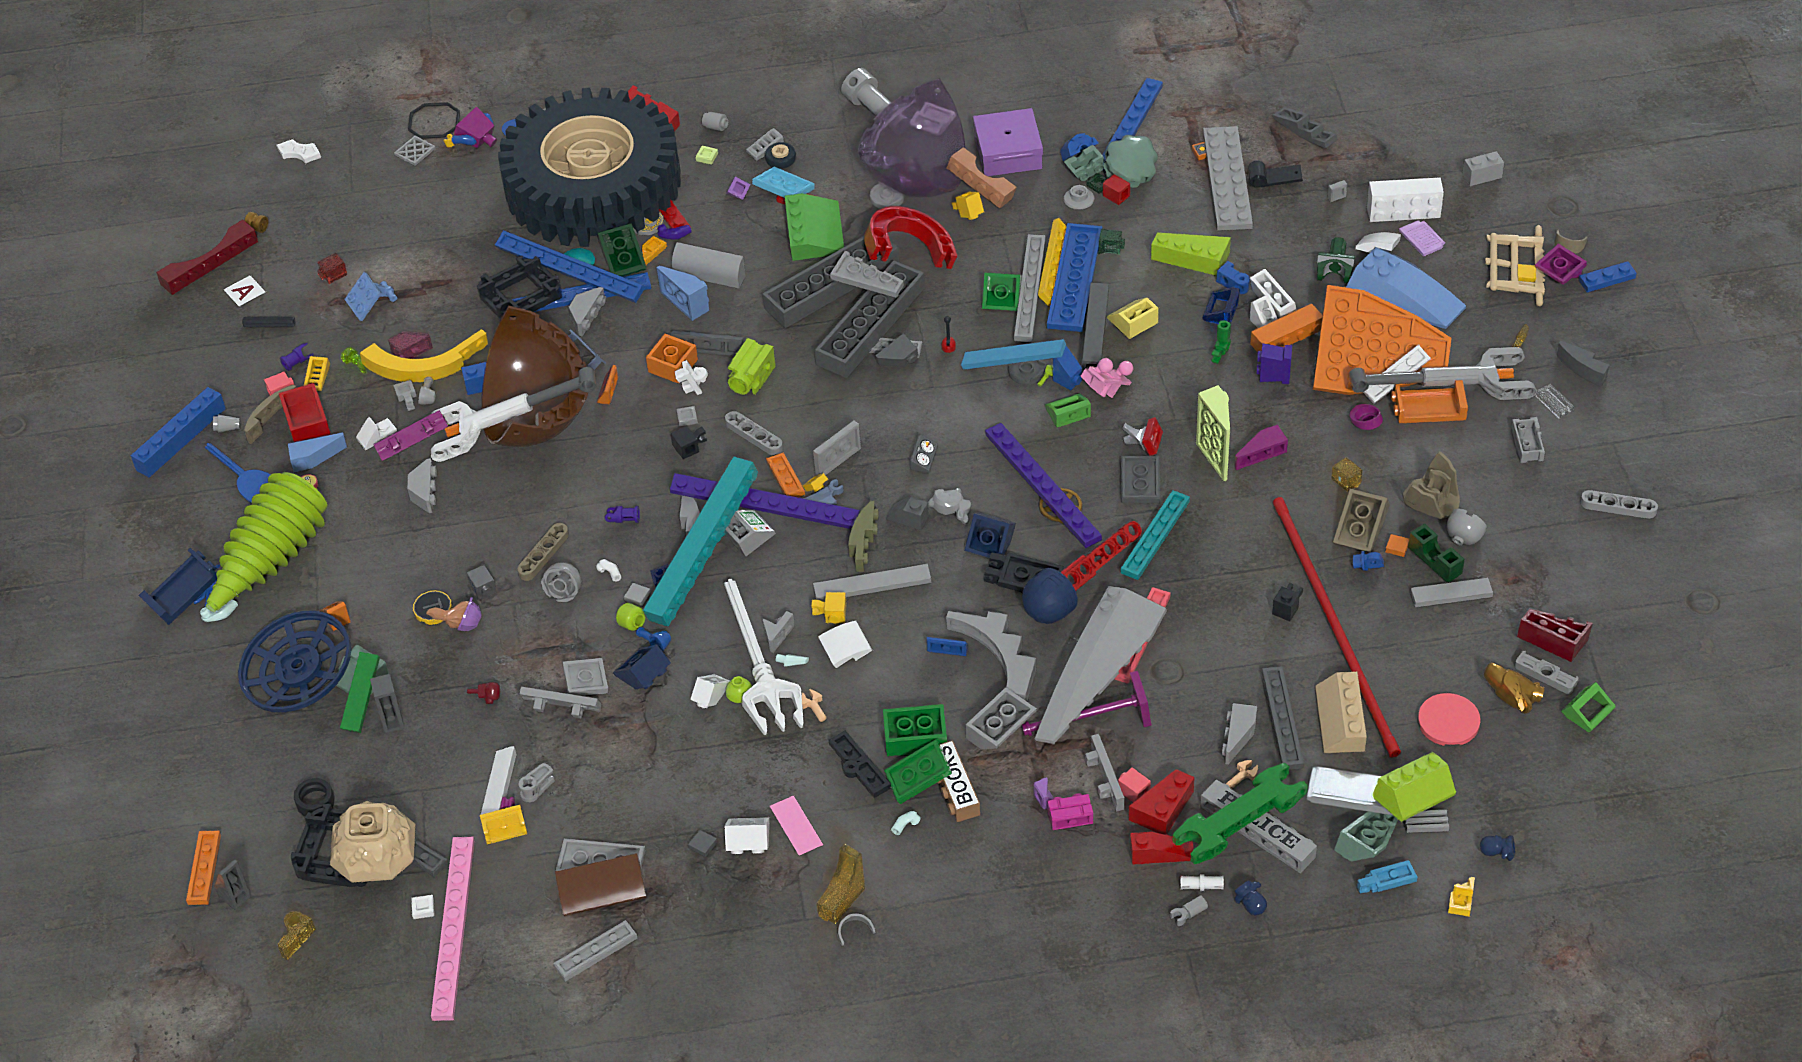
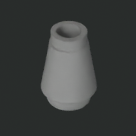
M219 414L218 416H213V431H218L219 433L240 429V418Z

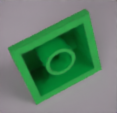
M984 273L982 309L1018 311L1022 275Z

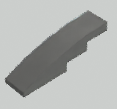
M1283 107L1273 114V118L1280 124L1313 144L1327 148L1337 141L1336 134L1325 131L1323 124L1311 121L1309 114Z

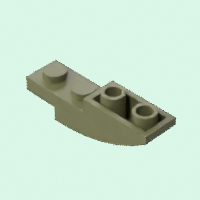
M870 501L859 513L850 533L848 544L849 556L855 557L856 572H864V564H868V553H865V549H869V542H874V535L878 534V524L875 523V520L879 518V510L875 509L874 501Z

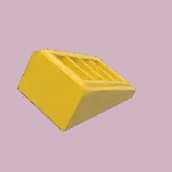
M310 356L304 386L310 383H318V386L315 385L316 390L322 391L330 366L328 358Z

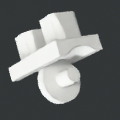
M687 360L682 362L683 368L675 371L677 381L682 382V387L686 394L695 391L697 395L702 394L699 384L706 381L708 372L703 367H695L693 370Z

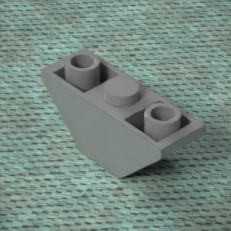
M602 287L577 294L569 305L570 318L579 336L583 337L586 330H589L591 322L597 317L598 311L606 302V296Z
M431 458L426 459L408 474L407 484L410 501L428 513H432L433 505H436V497L433 491H436L434 477H437L436 466H433Z

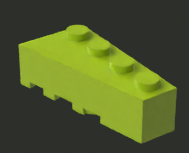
M1157 233L1151 244V260L1217 276V270L1225 264L1230 254L1231 237Z

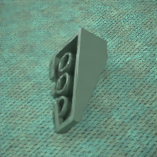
M1368 811L1340 832L1334 851L1351 862L1375 857L1386 849L1398 819L1394 815Z

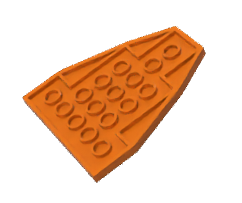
M1327 285L1313 390L1345 395L1361 394L1354 392L1349 379V372L1352 369L1362 368L1366 374H1382L1417 345L1431 359L1416 372H1421L1423 368L1448 367L1451 337L1417 315L1365 290ZM1417 383L1399 384V386H1400V387H1407V386L1414 385V384H1417Z

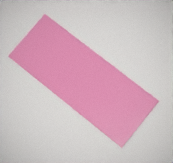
M794 796L770 806L798 855L823 845Z

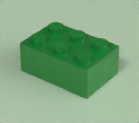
M943 704L883 709L887 756L910 755L935 739L939 744L947 742Z

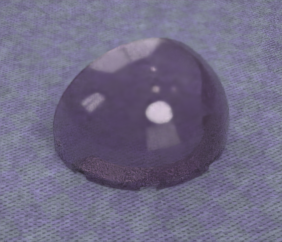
M940 78L913 88V92L908 96L904 97L902 95L894 100L873 119L875 123L872 127H867L858 146L860 159L872 177L887 189L904 196L925 198L951 192L960 185L962 180L949 171L947 166L951 156L961 148H965L964 134L955 104ZM935 89H939L941 92L937 93Z

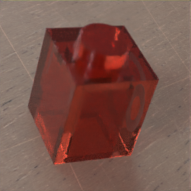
M336 253L317 262L319 267L317 272L320 278L325 279L329 284L347 275L345 263Z

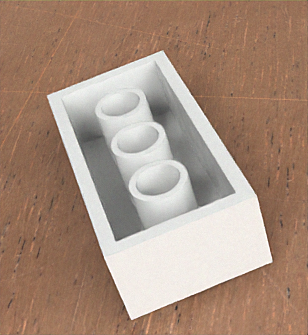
M1441 178L1369 182L1367 210L1370 222L1440 218L1444 193Z

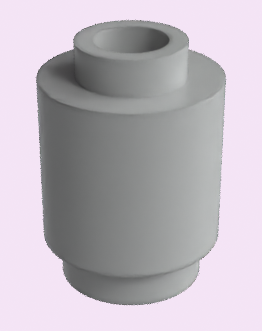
M708 112L704 113L702 117V125L708 129L723 131L728 126V119L725 114Z

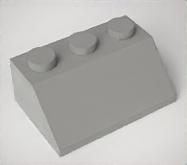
M1004 688L966 724V739L981 750L997 749L1037 711V708L1008 688Z

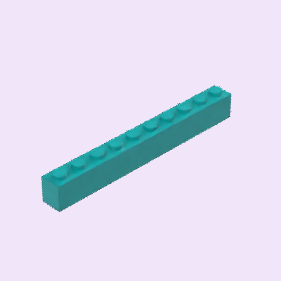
M737 457L732 458L644 607L643 612L649 621L668 627L676 617L678 609L684 603L699 573L703 571L706 561L711 557L716 544L721 540L723 532L729 526L733 515L738 511L740 503L748 494L753 481L757 478L758 471L752 461Z

